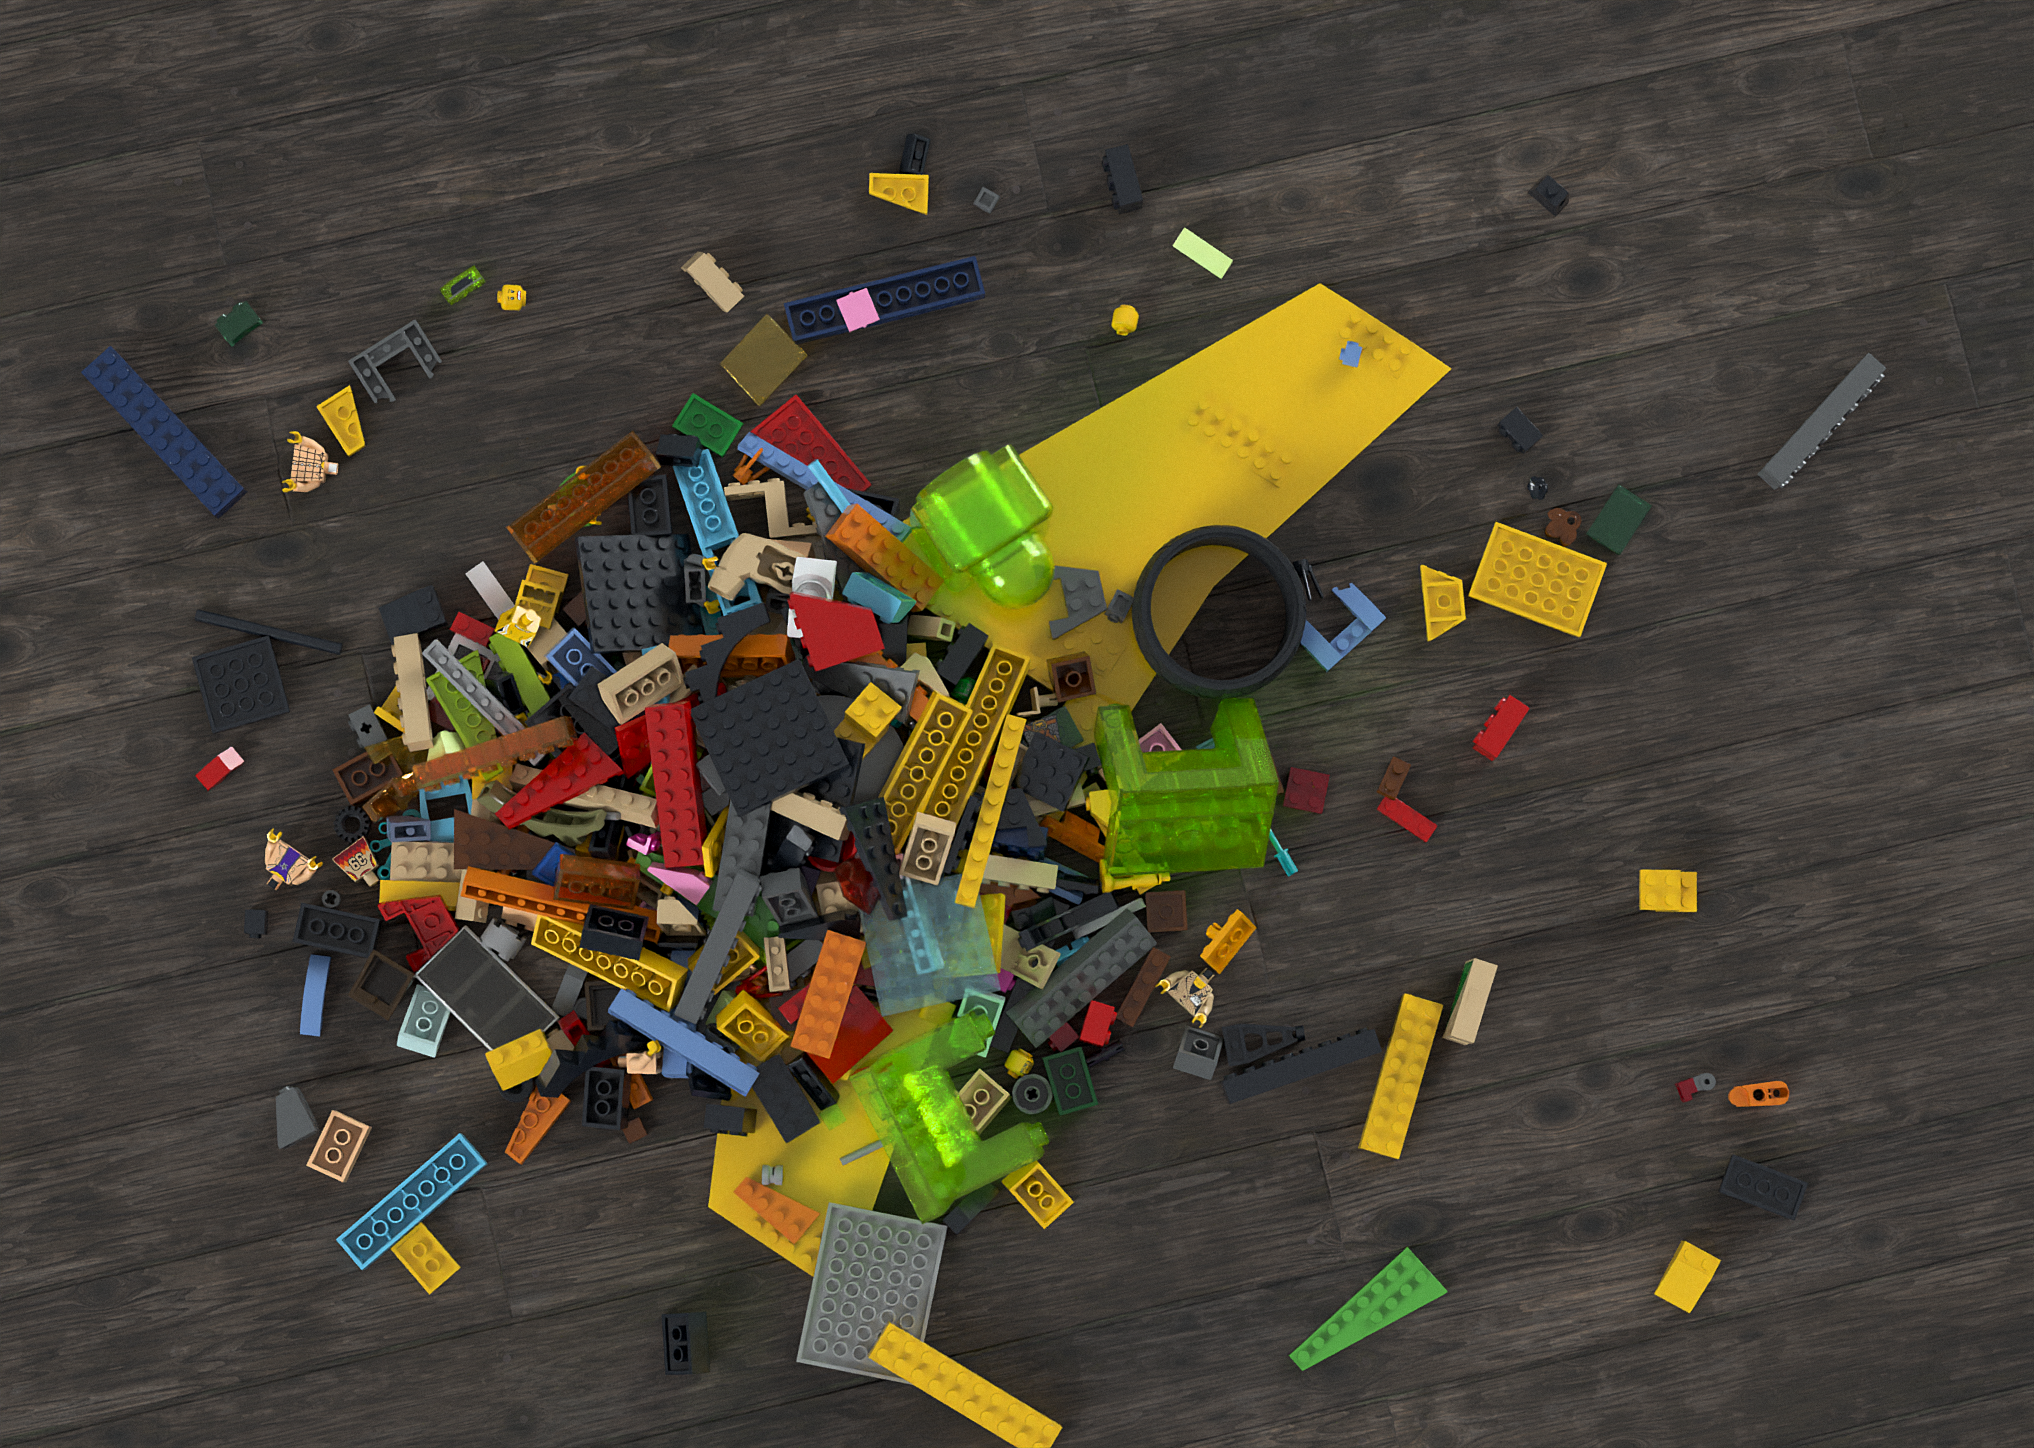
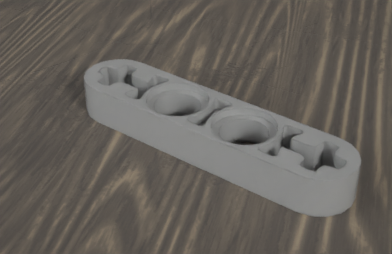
M1139 898L1120 907V909L1072 930L1075 939H1079L1108 925L1126 908L1134 913L1146 907L1143 899Z

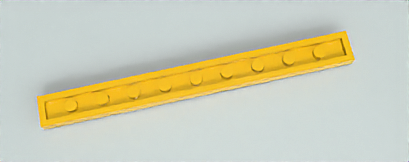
M1009 714L1006 716L955 899L957 904L975 908L1026 723L1024 718Z

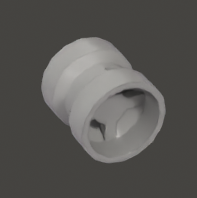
M763 1165L762 1185H769L770 1183L782 1185L783 1165H776L775 1167Z

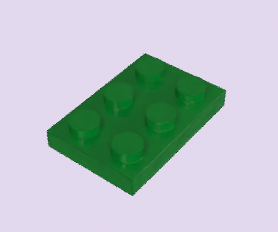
M692 393L672 427L686 436L694 435L699 437L702 446L723 458L744 424Z

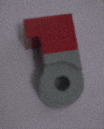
M1703 1073L1678 1082L1675 1086L1681 1101L1687 1102L1693 1099L1692 1093L1713 1089L1716 1080L1712 1074Z

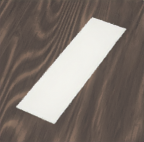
M483 561L465 573L498 620L502 613L515 606Z

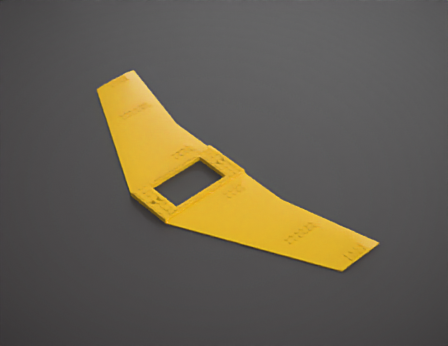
M1319 283L902 521L912 527V532L903 544L944 579V582L925 606V609L937 617L955 622V629L958 631L962 625L966 627L968 623L989 635L987 643L984 645V648L989 651L994 643L1030 657V668L1027 676L1053 693L1046 660L1085 651L1090 656L1096 694L1065 702L1057 714L1061 743L1073 749L1095 743L1099 758H1101L1155 677L1156 672L1145 660L1137 644L1132 623V605L1122 623L1111 622L1108 620L1105 612L1061 635L1059 638L1052 640L1049 621L1068 618L1061 581L1058 579L1040 583L1036 564L1099 571L1106 607L1108 608L1117 589L1132 597L1134 596L1137 581L1150 558L1164 544L1176 536H1180L1182 533L1203 526L1230 525L1253 531L1263 536V538H1268L1444 377L1451 368L1367 312ZM1347 341L1359 343L1358 346L1362 347L1357 368L1343 365V360H1339L1341 348L1346 349ZM1221 545L1201 546L1179 554L1163 567L1152 592L1151 617L1156 636L1168 655L1213 587L1249 555L1248 553ZM836 581L834 584L833 600L842 601L843 597L842 594L839 595L837 589L839 585ZM795 643L792 647L795 660L800 659L803 666L804 660ZM1083 774L1080 778L1079 783H1081V787L1088 778L1086 774ZM978 785L975 792L981 794L986 789ZM1059 811L1048 815L1059 821L1065 812ZM1046 815L1036 817L1038 824ZM1020 856L1019 858H1017L1020 860L1030 861L1027 859L1028 857ZM854 860L856 873L864 870L863 862L857 863ZM944 872V881L941 882V885L944 882L956 880L958 877H962V875ZM815 886L812 899L818 916H820L822 912ZM929 909V913L932 920V911ZM873 915L864 918L866 930L869 924L874 923ZM898 919L899 927L904 926L902 919ZM866 931L860 932V940H861V941H862V939H863V937H864ZM891 959L888 987L896 986V981L913 978L917 975L916 967L914 965L892 963ZM811 974L806 978L802 976L796 980L797 985L791 990L805 988L804 980L808 979ZM956 977L943 978L934 986L935 993L930 994V996L946 1001L951 985ZM866 986L868 989L883 990L882 1002L888 998L886 989ZM926 995L921 996L888 1023L894 1031L852 1067L849 1081L838 1079L832 1084L840 1094L837 1104L821 1111L795 1078L821 1123L787 1144L752 1087L746 1097L730 1088L732 1093L730 1101L722 1100L721 1105L757 1109L755 1133H748L747 1137L717 1133L708 1207L811 1276H814L828 1203L832 1202L873 1210L896 1141L845 1165H842L840 1158L901 1130L938 1025L918 1017ZM768 997L765 998L764 1001H761L759 1003L771 1015L770 1001ZM870 1001L875 1008L881 1004L879 1002ZM792 1031L787 1032L789 1037L762 1062L741 1047L735 1051V1054L740 1057L739 1061L742 1063H750L757 1067L777 1054L781 1055L787 1065L805 1051L790 1047L795 1032ZM763 1165H769L770 1167L783 1165V1184L776 1185L775 1183H770L764 1186L821 1213L795 1244L733 1192L745 1177L762 1184Z

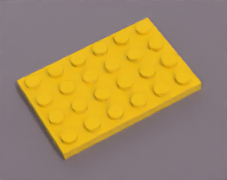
M1495 522L1468 596L1580 638L1607 563Z

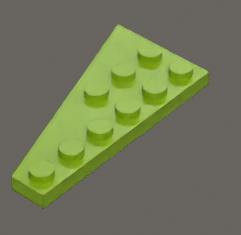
M477 649L458 661L486 688ZM440 671L426 679L428 685L486 782L504 772L494 725Z

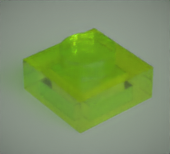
M837 1104L819 1113L829 1131L847 1121Z

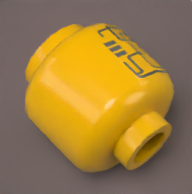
M1021 1048L1012 1050L1004 1064L1008 1069L1007 1074L1016 1079L1019 1076L1028 1075L1034 1065L1033 1056Z

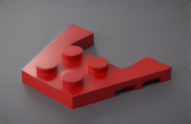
M441 895L380 902L377 905L385 921L405 913L422 943V948L406 956L414 973L459 931V927Z

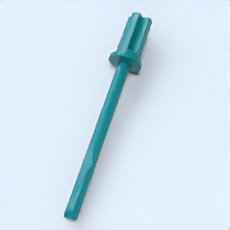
M1251 804L1257 818L1278 852L1274 857L1278 858L1287 876L1289 877L1298 872L1287 852L1288 848L1282 849L1257 804Z

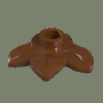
M1554 508L1547 513L1552 521L1546 526L1545 535L1553 538L1560 537L1561 544L1565 547L1576 539V529L1580 527L1582 519L1575 511L1566 512L1562 508ZM1569 517H1573L1575 519L1574 524L1571 525L1568 523Z

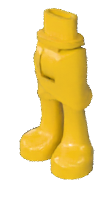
M1100 859L1099 862L1100 882H1102L1103 893L1131 886L1135 890L1139 887L1156 886L1162 882L1170 881L1169 869L1160 868L1159 865L1155 867L1154 865L1143 864L1117 869L1112 868L1107 859Z

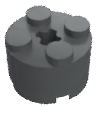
M1028 1074L1022 1076L1015 1083L1012 1090V1099L1015 1106L1021 1112L1030 1115L1038 1114L1049 1106L1052 1100V1089L1044 1077L1037 1074ZM1035 1089V1094L1038 1095L1037 1098L1028 1099L1027 1090Z

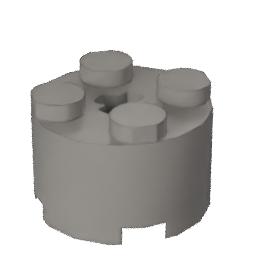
M492 918L480 937L482 940L481 945L490 951L492 948L498 951V956L506 961H509L510 958L515 959L527 938L525 936L520 938L518 930L505 924L503 921L501 924L496 923L498 919Z

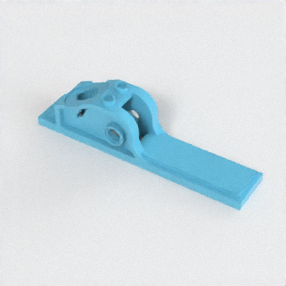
M706 449L702 451L698 467L673 466L702 554L706 558L715 557L713 550L730 545L739 537L710 451ZM714 569L708 570L710 577H712ZM747 578L744 581L745 585L734 600H728L716 594L723 615L725 616L763 603L757 582ZM739 596L749 597L751 599L747 602L733 606L735 603V599Z

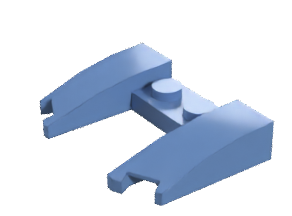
M1349 583L1350 588L1338 590L1335 587L1331 590L1356 619L1330 643L1307 620L1305 622V629L1300 644L1326 672L1386 619L1378 608L1352 583Z

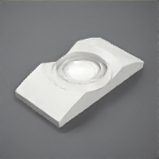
M797 557L792 579V592L833 600L837 561ZM789 608L787 635L788 637L800 638L803 636L801 629L797 630L794 622V618L797 617L795 610H790Z

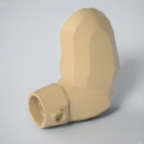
M742 533L723 554L718 567L714 569L708 588L723 598L734 600L745 585L744 581L749 578L757 583L767 584L781 593L790 594L792 592V579L796 558H805V556L786 548L776 541Z

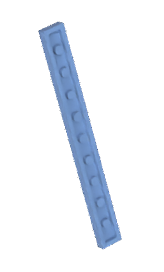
M751 432L738 445V450L751 458L760 448H763V452L756 461L805 490H808L818 482L807 465ZM834 482L850 505L855 503L860 505L902 543L912 532V527Z

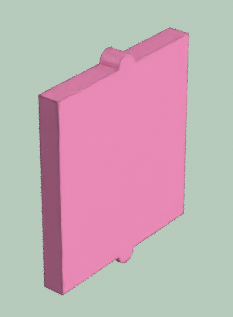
M867 288L855 293L850 292L849 295L836 300L849 332L861 327L866 328L867 325L880 320Z

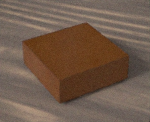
M639 1117L629 1121L628 1128L622 1129L629 1144L648 1135Z

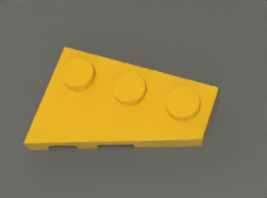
M870 173L869 194L927 215L929 175Z
M350 385L316 406L349 457L366 446Z

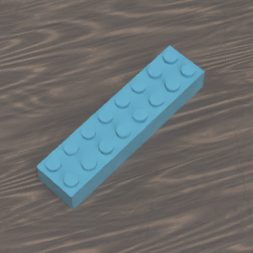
M459 1133L336 1240L361 1270L367 1269L488 1165V1163L462 1133Z

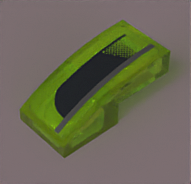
M472 266L442 286L440 291L449 304L453 305L465 298L469 292L482 286L485 280L476 267Z

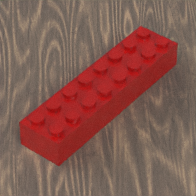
M690 701L645 707L665 868L704 865L702 846L708 836L700 774L695 766L698 763L691 716Z

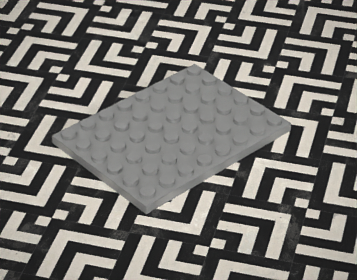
M829 1202L796 1362L911 1384L868 1358L867 1355L888 1321L924 1342L947 1226Z

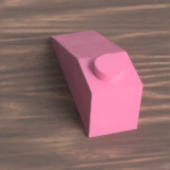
M652 862L647 871L695 905L698 904L713 883L711 877L705 876V872H700L696 869L685 867L665 868V864Z

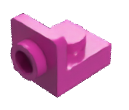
M657 831L649 836L637 833L628 838L626 845L648 855L659 848L661 833Z

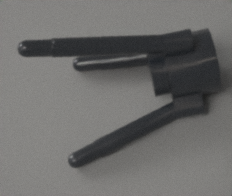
M1308 559L1294 561L1292 564L1299 578H1303L1308 600H1312L1307 580L1309 574L1320 598H1324L1313 573L1312 565L1308 563Z

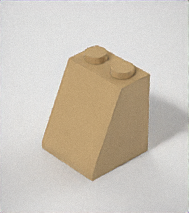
M554 618L551 629L538 627L532 643L527 647L542 667L552 675L559 671L544 655L567 634Z

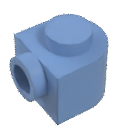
M1347 341L1346 349L1341 348L1339 360H1343V365L1358 367L1362 347L1358 346L1359 343Z

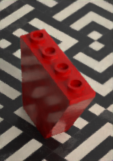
M790 592V598L787 601L790 610H795L797 617L794 618L797 630H802L801 643L803 648H808L810 655L806 657L810 668L814 667L815 672L885 649L872 608L798 592Z

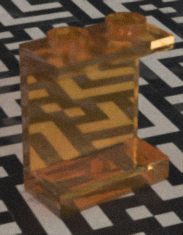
M412 771L392 779L362 807L372 821L377 822L396 814L400 810L391 797L395 792H398L402 798L423 789L425 786L421 782V778Z

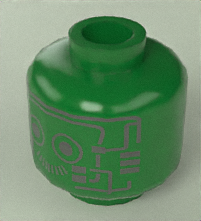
M969 677L960 679L956 688L951 693L952 698L966 705L977 681Z

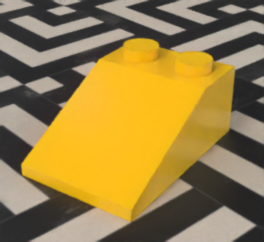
M744 990L715 1016L717 1029L760 1062L789 1037V1034L768 1011Z
M1032 1155L1028 1156L1001 1181L1044 1229L1074 1203Z
M1681 1241L1654 1294L1690 1313L1712 1279L1721 1260L1686 1241Z

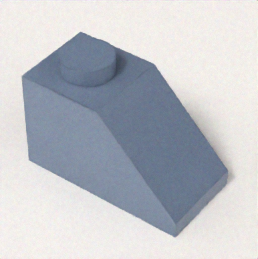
M412 816L387 817V837L390 842L431 840L430 819Z

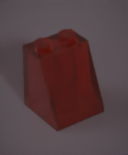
M857 851L837 866L834 871L843 898L869 915L874 910L881 895L877 887H873L871 882L873 877L870 871H866Z

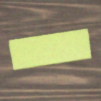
M1186 228L1182 230L1173 244V247L1220 279H1222L1233 262L1232 259Z

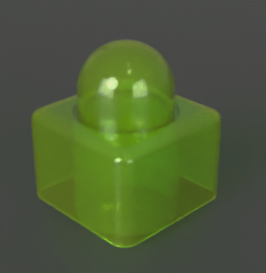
M1012 444L1003 447L992 455L989 451H982L964 459L934 479L917 495L915 499L917 503L910 511L909 526L912 528L911 534L940 577L944 579V583L950 591L960 592L976 583L991 602L1008 609L1029 607L1046 595L1053 583L1055 574L1053 555L1043 540L1049 531L1053 505Z

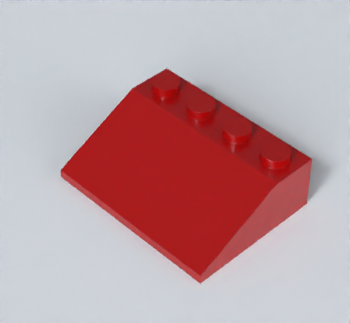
M853 985L830 1058L821 1057L806 1051L805 1053L834 1084L894 1030L856 985Z

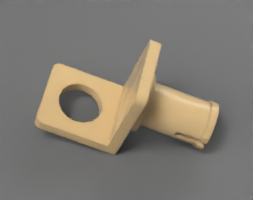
M1033 687L1030 689L1033 711L1017 713L1014 716L1020 718L1037 716L1040 714V707L1057 706L1058 702L1054 700L1056 698L1055 694L1039 695L1037 687Z

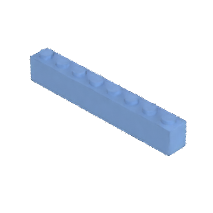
M621 988L609 1007L608 1013L650 1039L658 1040L659 1044L746 1097L760 1074L755 1066L750 1063H742L739 1061L740 1057L736 1054L724 1052L722 1050L723 1047L718 1043L712 1042L711 1044L705 1040L706 1037L700 1032L695 1031L693 1033L688 1029V1025L678 1020L676 1022L672 1020L669 1013L663 1010L659 1012L653 1008L654 1005L645 999L641 1001L636 998L637 994L629 989L625 991Z

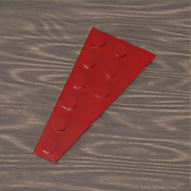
M797 395L793 396L750 431L807 466L818 459L831 479L844 488L865 492L872 486Z
M583 733L500 808L495 815L510 830L530 820L532 816L542 811L544 813L558 803L563 804L589 791V788L599 783L603 784L608 781L607 779L615 775L620 776L624 772L590 737Z

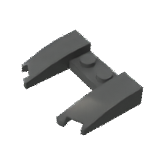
M416 320L411 321L348 361L374 403H377V399L390 398V402L396 400L376 367L410 347L430 379L434 375L431 371L435 364L442 362Z

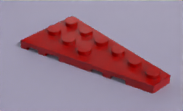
M723 682L718 684L717 697L727 692ZM700 692L677 702L690 701L692 709L700 705L697 696ZM646 715L615 727L624 775L627 779L651 762Z

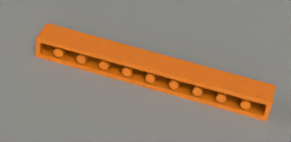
M468 866L463 881L462 897L580 925L585 923L590 904L647 916L649 921L644 940L658 943L661 928L657 925V911L470 866Z

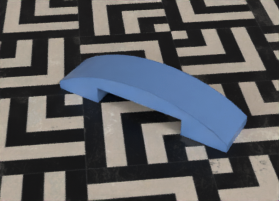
M310 956L303 995L300 1034L321 1036L322 1013L331 957Z

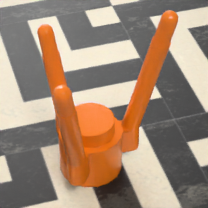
M763 448L758 450L746 466L744 463L748 455L744 454L739 465L735 468V473L732 476L741 484L745 485L749 481H754L770 469L766 466L751 476L753 472L749 468L763 452Z

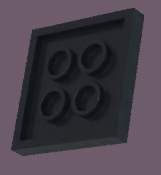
M1035 731L1011 786L1016 789L1022 788L1024 793L1065 812L1090 757Z

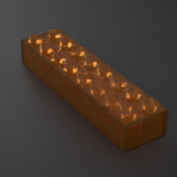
M631 431L506 528L535 564L661 466L634 431Z
M562 716L411 766L418 790L434 792L442 789L441 785L443 784L444 786H452L460 783L462 778L463 780H470L479 777L480 772L491 773L497 771L498 766H513L517 764L516 760L519 759L520 761L534 759L537 753L539 755L552 753L555 751V747L563 749L573 746V741L578 740L572 718Z

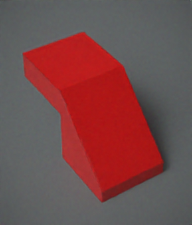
M230 747L215 757L195 776L209 791L220 784L229 773L240 767L245 761L233 747Z

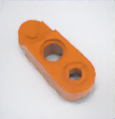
M1782 1081L1736 1086L1730 1090L1728 1099L1736 1107L1782 1105L1788 1101L1789 1089ZM1756 1089L1762 1093L1760 1100H1756L1753 1097V1092ZM1775 1089L1779 1091L1778 1097L1773 1095Z

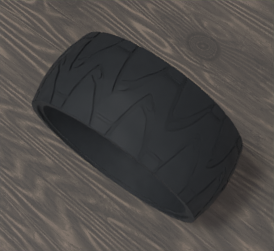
M1211 525L1195 528L1180 534V536H1176L1154 553L1142 570L1137 581L1132 603V623L1135 638L1141 653L1151 668L1163 680L1178 690L1208 699H1227L1244 696L1261 689L1273 681L1284 671L1285 667L1288 666L1302 640L1306 622V601L1302 583L1286 555L1271 541L1263 538V536L1253 531L1230 525ZM1209 545H1221L1239 549L1261 562L1275 578L1285 604V629L1282 641L1275 655L1258 672L1234 680L1207 679L1182 668L1161 646L1154 631L1151 617V599L1154 585L1163 567L1173 558L1190 549Z

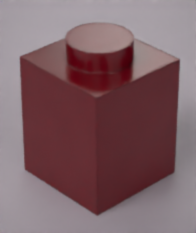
M1066 1022L1049 1037L1050 1041L1048 1044L1054 1052L1059 1050L1061 1053L1077 1040L1079 1036Z

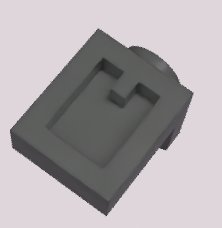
M1117 589L1105 612L1108 620L1113 623H1122L1133 603V597Z

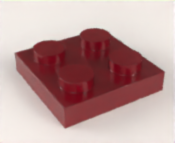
M1290 767L1283 807L1322 814L1330 775Z

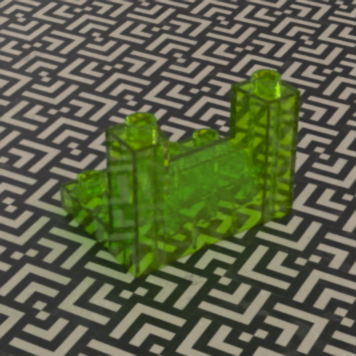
M1227 698L1220 702L1218 712L1210 728L1216 747L1212 749L1142 752L1130 706L1110 704L1098 707L1094 738L1111 800L1103 856L1107 875L1127 876L1264 867L1279 780L1254 698Z
M973 1008L866 1060L849 1076L922 1225L945 1214L954 1200L1041 1159L1045 1153L1042 1146L1049 1144L1048 1136L1039 1121L1032 1125L1031 1123L1022 1122L982 1142L947 1071V1068L986 1050L987 1038L995 1035L988 1016L985 1013L977 1016Z

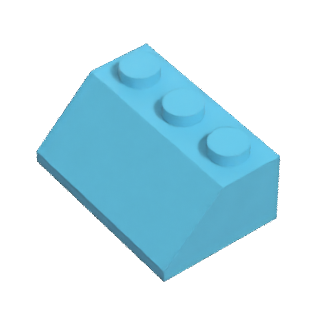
M852 572L842 592L843 595L848 597L847 600L855 605L859 603L862 606L872 608L873 614L876 613L881 616L880 620L887 624L900 622L917 602L868 572Z

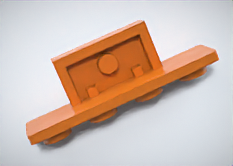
M1069 811L1063 814L1061 822L1046 815L1038 824L1040 827L1048 828L1050 837L1098 863L1100 859L1109 860L1113 856L1114 852L1098 843L1100 828Z

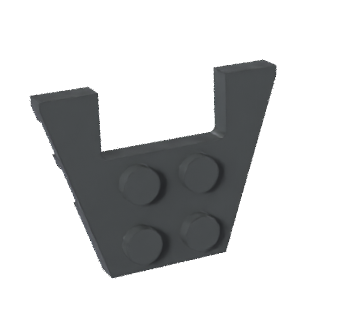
M1036 564L1040 583L1058 579L1061 581L1068 618L1049 621L1052 640L1059 638L1061 635L1107 610L1099 571Z

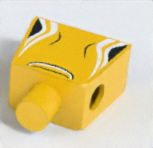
M515 606L500 615L495 632L529 647L537 633L541 617L534 610H526L520 606Z

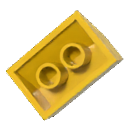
M539 1029L485 1053L498 1083L504 1091L538 1076L553 1052L543 1029Z

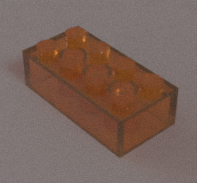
M560 854L554 880L553 900L633 910L640 883V864Z

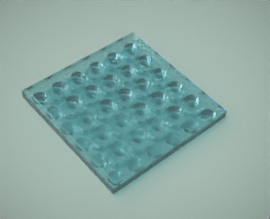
M962 874L941 878L938 885L923 882L902 887L908 916L898 920H888L879 900L880 893L856 897L882 1017L1001 990L980 892L978 893L975 908L955 903Z

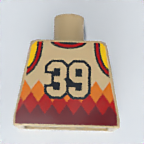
M365 837L360 838L332 859L356 883L364 879L368 886L372 887L379 882L378 877L373 871L378 869L380 865Z

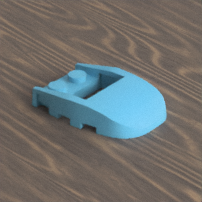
M467 773L419 781L420 818L429 819L426 800L464 793L466 794L468 811L471 815L473 802L472 788H470ZM454 817L430 821L431 840L427 841L454 842Z

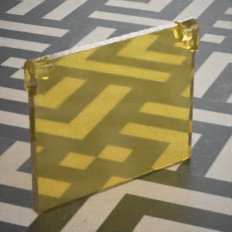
M766 314L720 365L751 396L753 401L761 406L807 357V354Z

